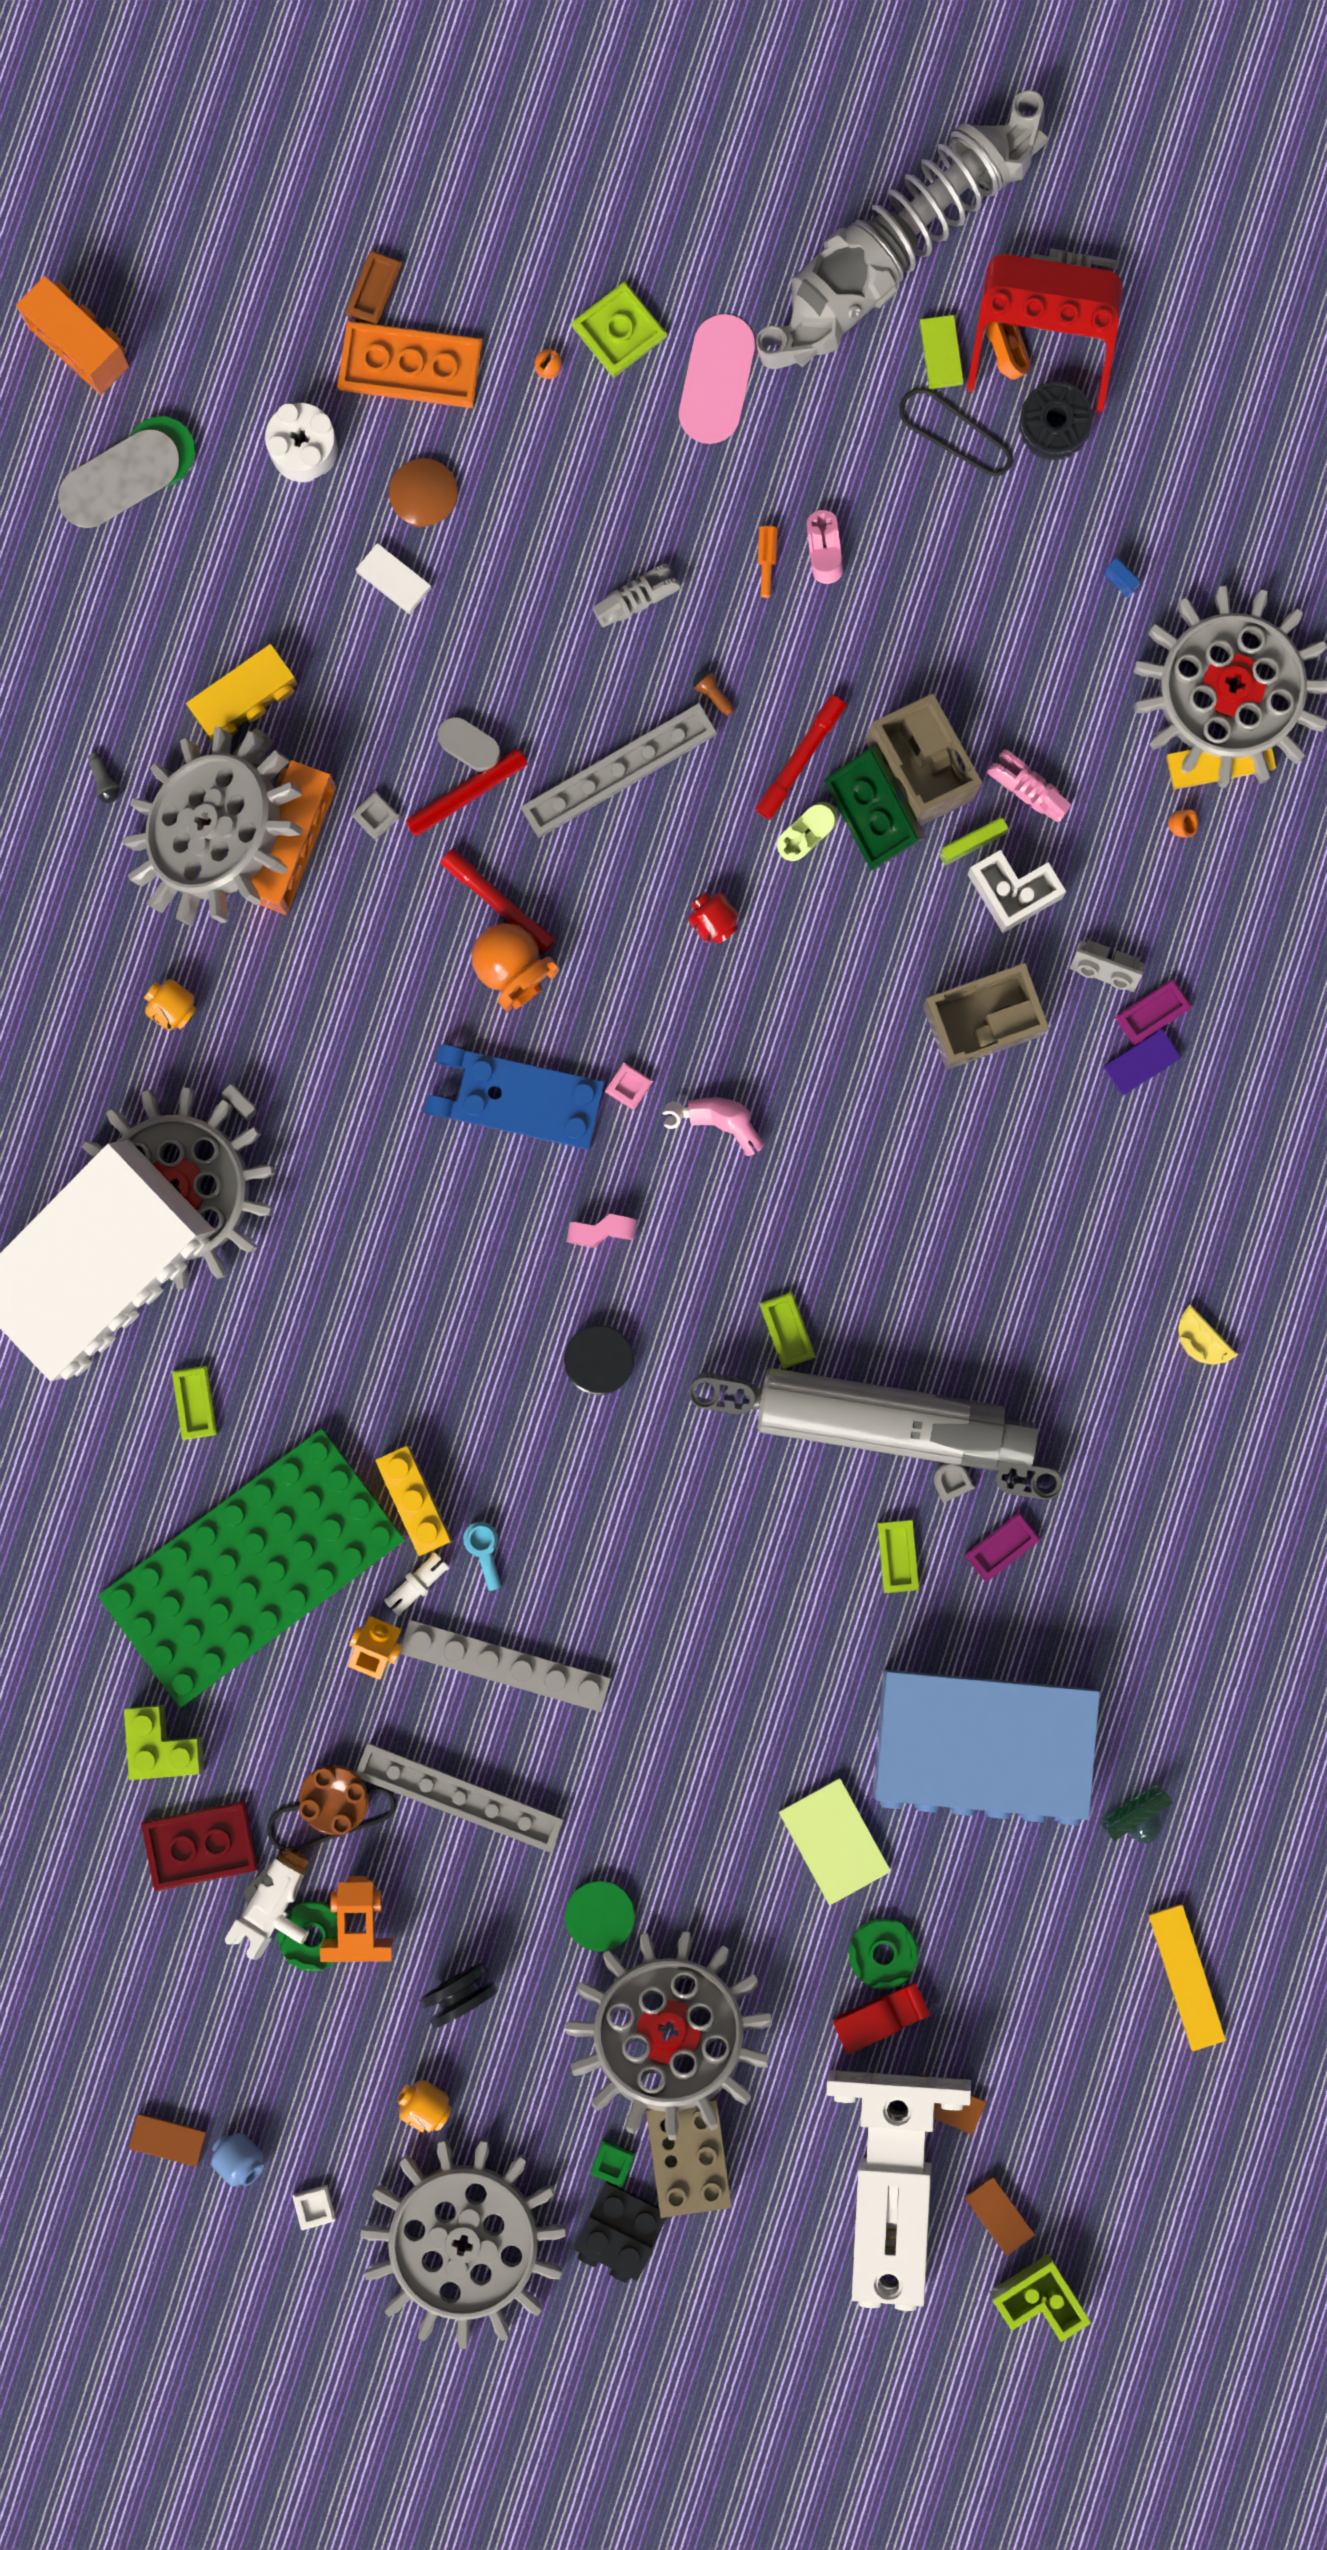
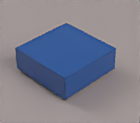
M1115 558L1107 566L1104 573L1127 598L1137 590L1140 584V579L1119 558Z

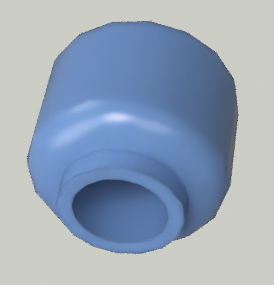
M235 2133L231 2136L225 2134L215 2142L212 2148L214 2154L211 2159V2166L231 2186L243 2185L245 2187L250 2185L260 2176L264 2169L262 2164L263 2152L244 2133Z

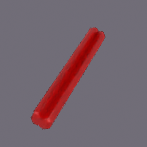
M519 749L511 751L502 757L500 762L494 767L477 773L407 818V827L414 836H419L526 767L528 763L525 756Z

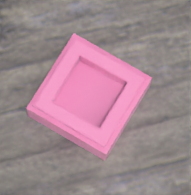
M624 1062L605 1090V1093L635 1111L652 1085L653 1080Z

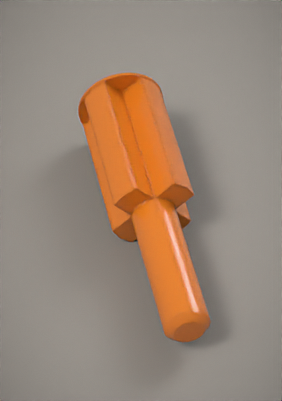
M761 526L758 528V564L762 565L760 596L762 598H769L771 596L772 565H776L779 528Z

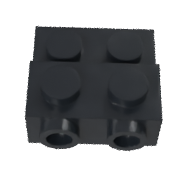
M605 2181L574 2244V2250L579 2252L577 2258L592 2267H596L599 2262L611 2268L609 2274L621 2282L628 2283L630 2278L638 2281L667 2217L661 2218L658 2206Z

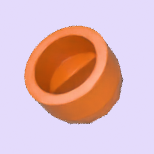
M543 349L535 357V370L540 377L552 379L561 372L562 360L556 351ZM549 356H552L553 358L543 369L541 365Z
M1190 809L1173 812L1169 817L1168 827L1177 837H1193L1198 829L1197 815Z

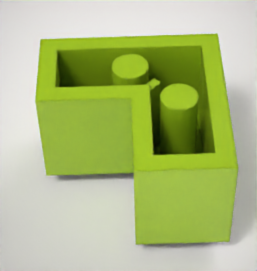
M165 1705L124 1709L129 1780L198 1775L205 1772L202 1737L167 1739Z
M1049 2253L989 2291L992 2301L1011 2331L1041 2312L1061 2342L1091 2324L1086 2312Z

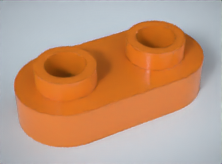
M998 322L987 324L986 334L992 342L999 371L1004 376L1013 380L1027 374L1030 371V360L1019 327Z

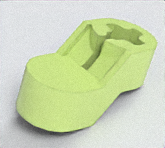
M819 802L810 807L779 837L777 848L780 855L786 860L796 861L810 852L837 825L839 817L835 807L827 802ZM810 829L811 831L806 834L805 831Z

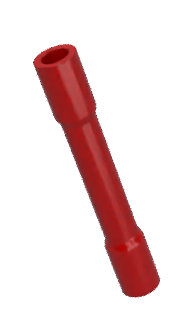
M829 695L814 718L812 726L776 780L770 784L754 808L764 818L772 820L788 796L790 788L826 734L832 730L846 709L847 705L841 699L834 695Z
M452 848L443 857L440 864L454 877L472 889L507 922L519 925L532 934L542 955L553 946L556 939L535 920L530 919L478 873L477 869L458 851Z

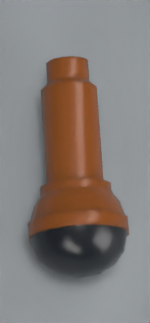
M709 670L699 671L693 678L694 689L707 695L721 713H724L727 717L731 715L735 709L718 688L715 675Z

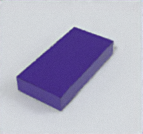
M1161 1029L1103 1068L1121 1096H1124L1180 1060L1181 1056L1163 1029Z

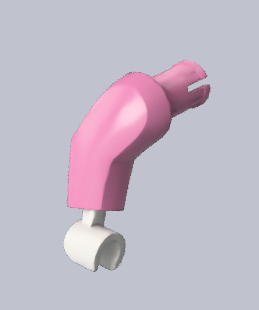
M721 1097L688 1100V1107H683L680 1103L672 1101L665 1106L662 1112L664 1115H674L667 1117L664 1122V1126L670 1129L678 1127L682 1118L690 1117L691 1125H715L722 1131L733 1133L746 1156L755 1154L749 1141L753 1143L757 1151H760L765 1144L750 1123L751 1112L741 1103Z

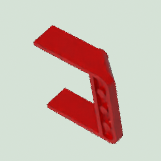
M1000 254L992 258L988 263L985 273L966 392L973 393L984 328L991 322L1101 339L1106 344L1094 413L1101 414L1104 411L1119 325L1123 284L1120 277L1108 270L1008 254Z

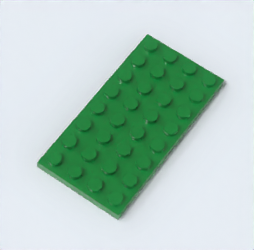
M321 1428L100 1593L98 1598L178 1707L182 1708L406 1540L325 1430Z

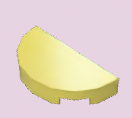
M1189 1304L1182 1313L1178 1325L1180 1343L1186 1353L1198 1362L1210 1365L1225 1363L1236 1357L1238 1354Z

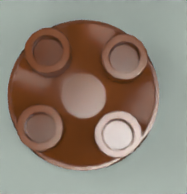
M420 458L405 463L395 472L389 486V498L394 511L401 519L416 528H423L441 522L452 512L458 501L457 484L454 476L446 466L432 459Z
M339 1765L320 1767L313 1771L302 1784L299 1794V1813L313 1828L322 1833L345 1835L356 1828L367 1813L369 1797L366 1786L355 1772Z

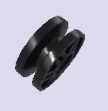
M1054 381L1040 385L1028 395L1022 406L1019 431L1023 443L1030 452L1042 459L1058 461L1070 458L1082 449L1089 437L1093 418L1090 402L1080 389L1069 383ZM1051 415H1058L1062 417L1065 424L1058 428L1052 427L1048 424L1047 418Z
M483 1962L451 1977L419 1999L423 2008L431 2007L438 2003L442 2008L430 2020L434 2029L468 2013L499 1991L495 1983L478 1987L476 1981L487 1972Z

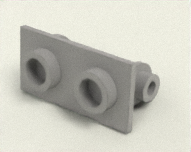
M1087 939V942L1079 941L1076 954L1069 969L1079 972L1084 977L1095 978L1109 983L1117 989L1135 992L1145 967V963L1139 962V957H1134L1117 950L1114 959L1111 960L1107 958L1110 947Z

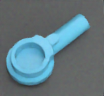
M483 1521L475 1522L465 1530L463 1536L464 1545L472 1555L479 1557L488 1591L502 1588L492 1555L498 1543V1535L495 1528L489 1523Z

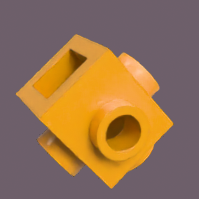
M369 1616L364 1628L357 1626L349 1646L353 1647L354 1650L348 1667L381 1680L388 1663L395 1665L403 1645L397 1642L402 1629Z

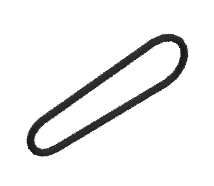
M916 388L909 391L902 398L899 405V415L902 422L909 429L990 476L1003 475L1010 469L1012 465L1010 450L935 392L926 388ZM918 393L933 397L1002 449L1007 456L1006 466L999 471L989 470L911 424L904 414L906 401Z
M382 1787L367 1789L368 1794L378 1792L385 1794L390 1800V1809L386 1815L361 1823L348 1833L389 1819L396 1807L393 1794ZM300 1804L277 1810L270 1817L267 1825L268 1837L271 1843L277 1849L285 1852H295L342 1836L329 1834L292 1847H286L278 1843L272 1830L275 1819L285 1812L298 1810Z

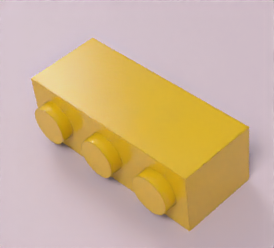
M269 644L186 702V705L213 742L215 727L223 728L231 733L233 737L238 732V726L247 720L253 722L265 714V707L275 700L278 703L286 700L294 693L295 690L293 688L298 684L273 646Z
M405 1446L376 1459L377 1466L418 1556L425 1555L453 1542L411 1447Z

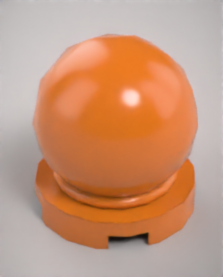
M500 923L486 928L475 940L471 951L472 966L479 980L490 989L502 991L498 998V1003L507 1013L512 1009V1006L518 1009L541 992L542 989L538 984L547 975L554 979L559 972V966L551 957L539 959V947L532 934L515 924Z

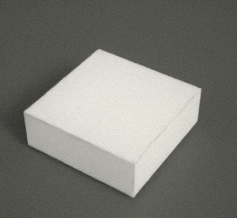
M328 2184L293 2194L292 2197L301 2230L336 2221L337 2218Z

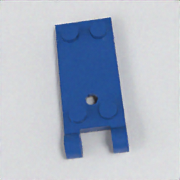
M438 1045L435 1062L449 1067L464 1069L463 1079L457 1102L438 1096L427 1095L423 1113L589 1151L604 1082L469 1052L448 1045ZM499 1087L502 1091L501 1097L496 1100L491 1099L488 1095L490 1088Z

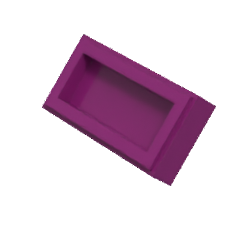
M1171 979L1115 1016V1020L1134 1047L1190 1010L1192 1006L1175 980Z
M1018 1512L965 1553L964 1556L986 1583L1041 1539L1021 1513Z

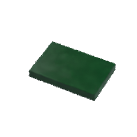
M879 746L869 748L824 779L832 798L871 871L880 868L926 838Z

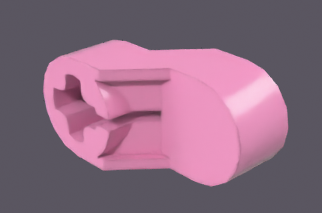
M819 510L812 513L807 519L812 573L818 582L830 584L840 579L843 574L838 522L832 512Z
M607 1214L595 1226L570 1222L566 1242L597 1248V1245L608 1236L634 1240L637 1220Z

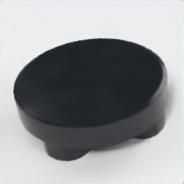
M594 1325L580 1330L571 1338L565 1350L564 1365L568 1377L577 1388L593 1395H606L617 1391L628 1381L634 1366V1355L629 1341L621 1332L609 1326Z

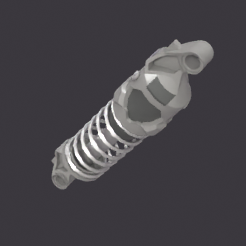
M1031 90L1019 93L1014 99L1008 125L979 126L968 123L958 125L954 132H951L950 142L952 148L948 145L938 144V154L948 168L946 171L943 172L931 160L922 159L921 168L931 182L928 187L914 175L905 174V184L915 198L911 203L897 190H889V200L899 214L887 211L880 205H872V214L874 216L872 220H856L855 223H852L847 228H838L824 241V249L792 278L793 314L790 325L780 327L768 326L758 333L756 343L762 364L769 369H779L795 363L803 367L815 355H824L838 350L842 336L872 308H881L896 294V286L903 280V273L914 271L916 266L915 255L921 257L930 256L932 240L938 242L947 240L949 235L948 225L962 226L965 222V210L973 212L980 210L982 205L981 195L994 196L997 194V191H1000L1008 183L1023 180L1031 165L1033 155L1048 142V137L1042 132L1045 116L1044 102L1041 95ZM1028 110L1036 112L1029 116L1022 114ZM946 153L955 161L953 164L947 157ZM930 169H932L933 172L938 176L937 179H936L935 176L932 174V172L930 171ZM977 181H978L981 185H983L984 187H986V188H988V189H990V190L987 191V190L981 189V188L978 186ZM913 184H915L922 193H919ZM967 188L974 191L976 195V204L973 206L965 204L960 198V195ZM897 199L905 206L904 209H903V207L900 205V203L897 201ZM953 203L959 209V220L954 221L947 218L943 210ZM934 218L940 220L943 226V234L940 236L932 234L927 229V225ZM918 233L922 234L926 240L927 248L924 251L918 250V240L916 237ZM772 344L780 345V348L776 351L766 350Z

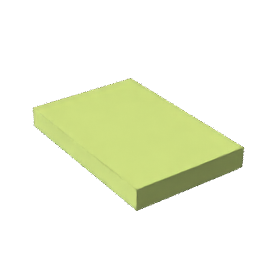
M840 1778L778 1811L829 1906L891 1872Z

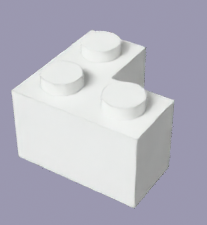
M1001 850L972 866L967 874L1002 933L1061 900L1066 893L1049 862L1018 880Z

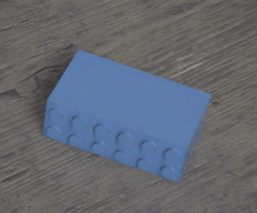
M883 1669L872 1796L875 1800L880 1801L879 1804L884 1808L902 1809L903 1803L915 1804L914 1808H917L918 1811L938 1812V1806L950 1807L949 1811L957 1815L973 1816L974 1810H985L984 1814L991 1818L1009 1819V1813L1020 1814V1818H1023L1024 1821L1044 1822V1816L1055 1817V1821H1058L1059 1824L1079 1826L1080 1819L1089 1820L1100 1692L1091 1688Z

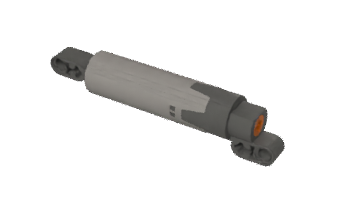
M769 1368L766 1371L762 1389L754 1388L753 1384L744 1378L709 1372L696 1375L690 1384L689 1397L696 1407L732 1414H745L751 1409L759 1410L757 1417L759 1433L995 1471L998 1487L1003 1492L1012 1495L1050 1500L1055 1498L1062 1489V1479L1058 1469L1052 1464L1034 1461L1039 1430L1037 1424L1005 1418V1406L775 1368ZM703 1382L710 1383L715 1389V1394L710 1398H701L695 1391L696 1386ZM721 1385H726L725 1393L736 1394L737 1389H744V1395L749 1398H744L742 1403L738 1404L735 1402L734 1396L725 1394L724 1402L719 1401ZM1010 1468H1014L1018 1476L1027 1477V1470H1031L1029 1474L1030 1486H1026L1025 1479L1020 1477H1013L1012 1482H1007L1002 1474H1008ZM1045 1473L1053 1475L1055 1482L1050 1488L1042 1489L1036 1485L1037 1478Z

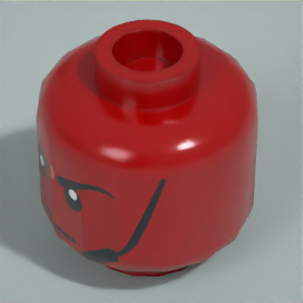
M705 891L690 903L693 910L688 916V921L703 941L707 943L715 941L718 945L739 928L736 924L739 920V914L724 894L718 892L709 896Z

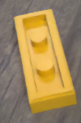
M1271 748L1263 752L1269 766V771L1276 769ZM1191 750L1167 754L1166 759L1173 790L1217 782L1221 764L1220 757L1203 752L1199 756L1196 767L1188 774L1181 772L1182 763ZM1251 757L1232 760L1231 779L1255 773Z

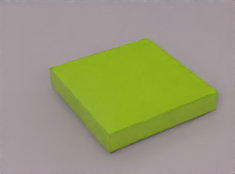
M625 281L571 322L573 329L613 379L667 338L665 330Z

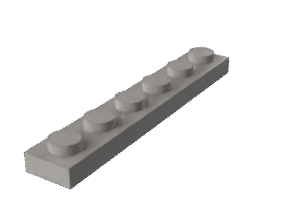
M698 703L520 808L539 839L717 735V732Z
M413 1620L408 1622L402 1642L403 1647L400 1652L402 1655L598 1712L602 1711L611 1680L610 1677Z
M367 1743L356 1774L364 1781L550 1853L564 1820L556 1815L370 1743Z

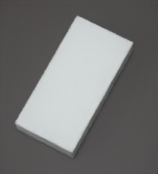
M378 543L356 568V572L408 614L412 613L431 589L430 584Z

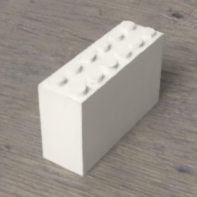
M130 1140L108 1143L0 1253V1329L50 1382L61 1378L68 1380L74 1374L77 1377L91 1365L92 1362L89 1358L95 1352H103L114 1342L116 1338L112 1334L121 1326L124 1329L137 1319L139 1313L136 1310L145 1302L149 1305L163 1292L160 1286L169 1278L174 1280L187 1268L184 1262L191 1255L198 1256L210 1245L211 1241L208 1238L215 1230Z

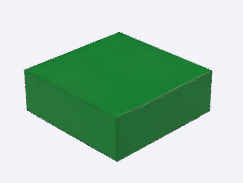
M603 2139L589 2174L622 2187L635 2152Z

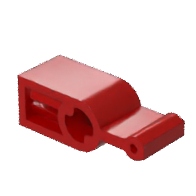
M916 1982L893 1993L883 1995L832 2018V2022L847 2055L897 2033L906 2026L929 2017L930 2013Z

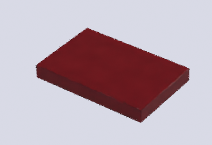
M246 1801L141 1822L154 1892L259 1870Z

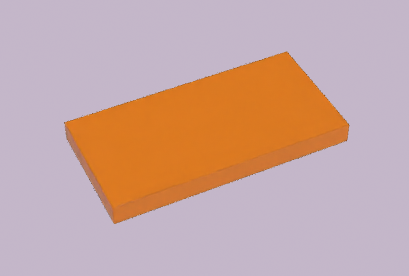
M347 321L337 385L338 391L474 408L483 340L482 338Z

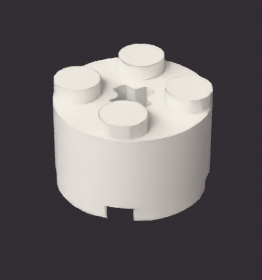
M306 403L284 404L272 416L267 425L265 441L269 455L275 467L286 478L297 482H309L322 474H326L333 467L338 454L337 439L330 419L319 408ZM307 439L308 443L302 442L300 447L296 446L297 441Z

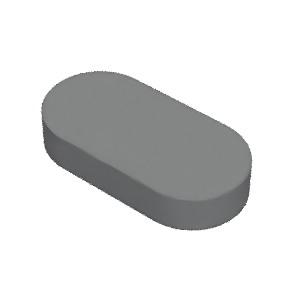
M450 718L440 725L437 735L441 747L472 769L484 772L500 762L501 752L497 742L461 718Z

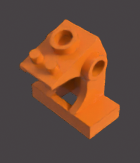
M346 1877V1882H338L337 1891H331V1912H337L338 1939H323L320 1947V1962L392 1961L394 1938H376L375 1912L382 1911V1891L377 1890L372 1880H368V1877ZM346 1913H366V1932H347Z

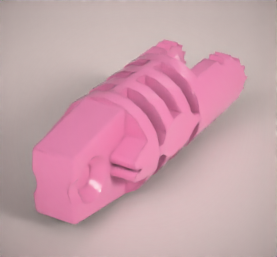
M1006 749L1003 750L998 757L1003 766L993 763L987 770V773L1009 791H1014L1016 796L1026 804L1032 805L1031 808L1059 822L1068 812L1071 804L1059 794L1060 791L1054 785L1048 784L1045 778L1037 772L1031 771L1028 765Z

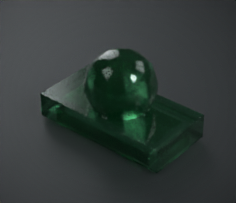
M1155 1784L1102 1819L1100 1824L1113 1841L1129 1832L1135 1841L1150 1843L1155 1841L1161 1834L1162 1822L1157 1813L1173 1802L1159 1784Z

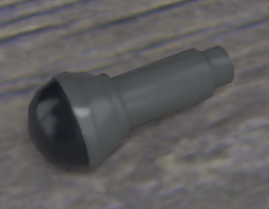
M91 753L88 755V759L97 782L96 795L102 802L113 803L120 796V787L109 777L102 758L98 756V753Z

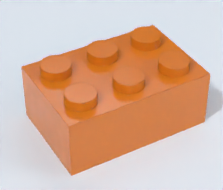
M44 275L16 304V307L27 327L101 396L129 368L124 357L127 352L120 345L122 341L110 328L106 327L102 330L95 321L97 319L96 316L84 304L78 307L70 298L72 296L70 291L60 281L57 280L53 284Z

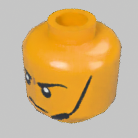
M173 979L166 980L162 985L155 981L143 997L148 1001L145 1007V1014L168 1031L176 1027L181 1030L197 1009L193 1005L194 995Z
M419 2080L412 2086L407 2084L397 2098V2103L400 2104V2119L423 2133L440 2130L449 2118L452 2109L448 2105V2094L425 2080Z

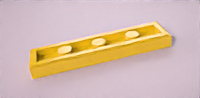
M1178 1904L1148 1914L1190 2049L1195 2051L1226 2041L1183 1905Z

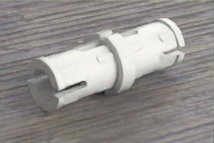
M434 1552L413 1574L409 1572L405 1576L407 1580L388 1598L384 1599V1602L390 1608L400 1598L402 1599L392 1610L396 1615H402L401 1613L420 1595L424 1597L429 1592L427 1588L446 1570L450 1569L444 1561L434 1570L431 1569L441 1560L437 1553Z

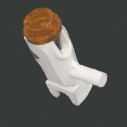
M286 1847L283 1853L277 1854L275 1860H272L261 1874L244 1890L248 1906L241 1918L235 1920L225 1938L226 1944H239L243 1937L247 1936L250 1939V1947L246 1955L250 1959L257 1960L263 1955L272 1939L271 1934L275 1928L300 1944L305 1941L309 1932L287 1919L288 1914L285 1910L290 1902L295 1901L303 1877L309 1871L306 1868L310 1862L307 1857L289 1847Z

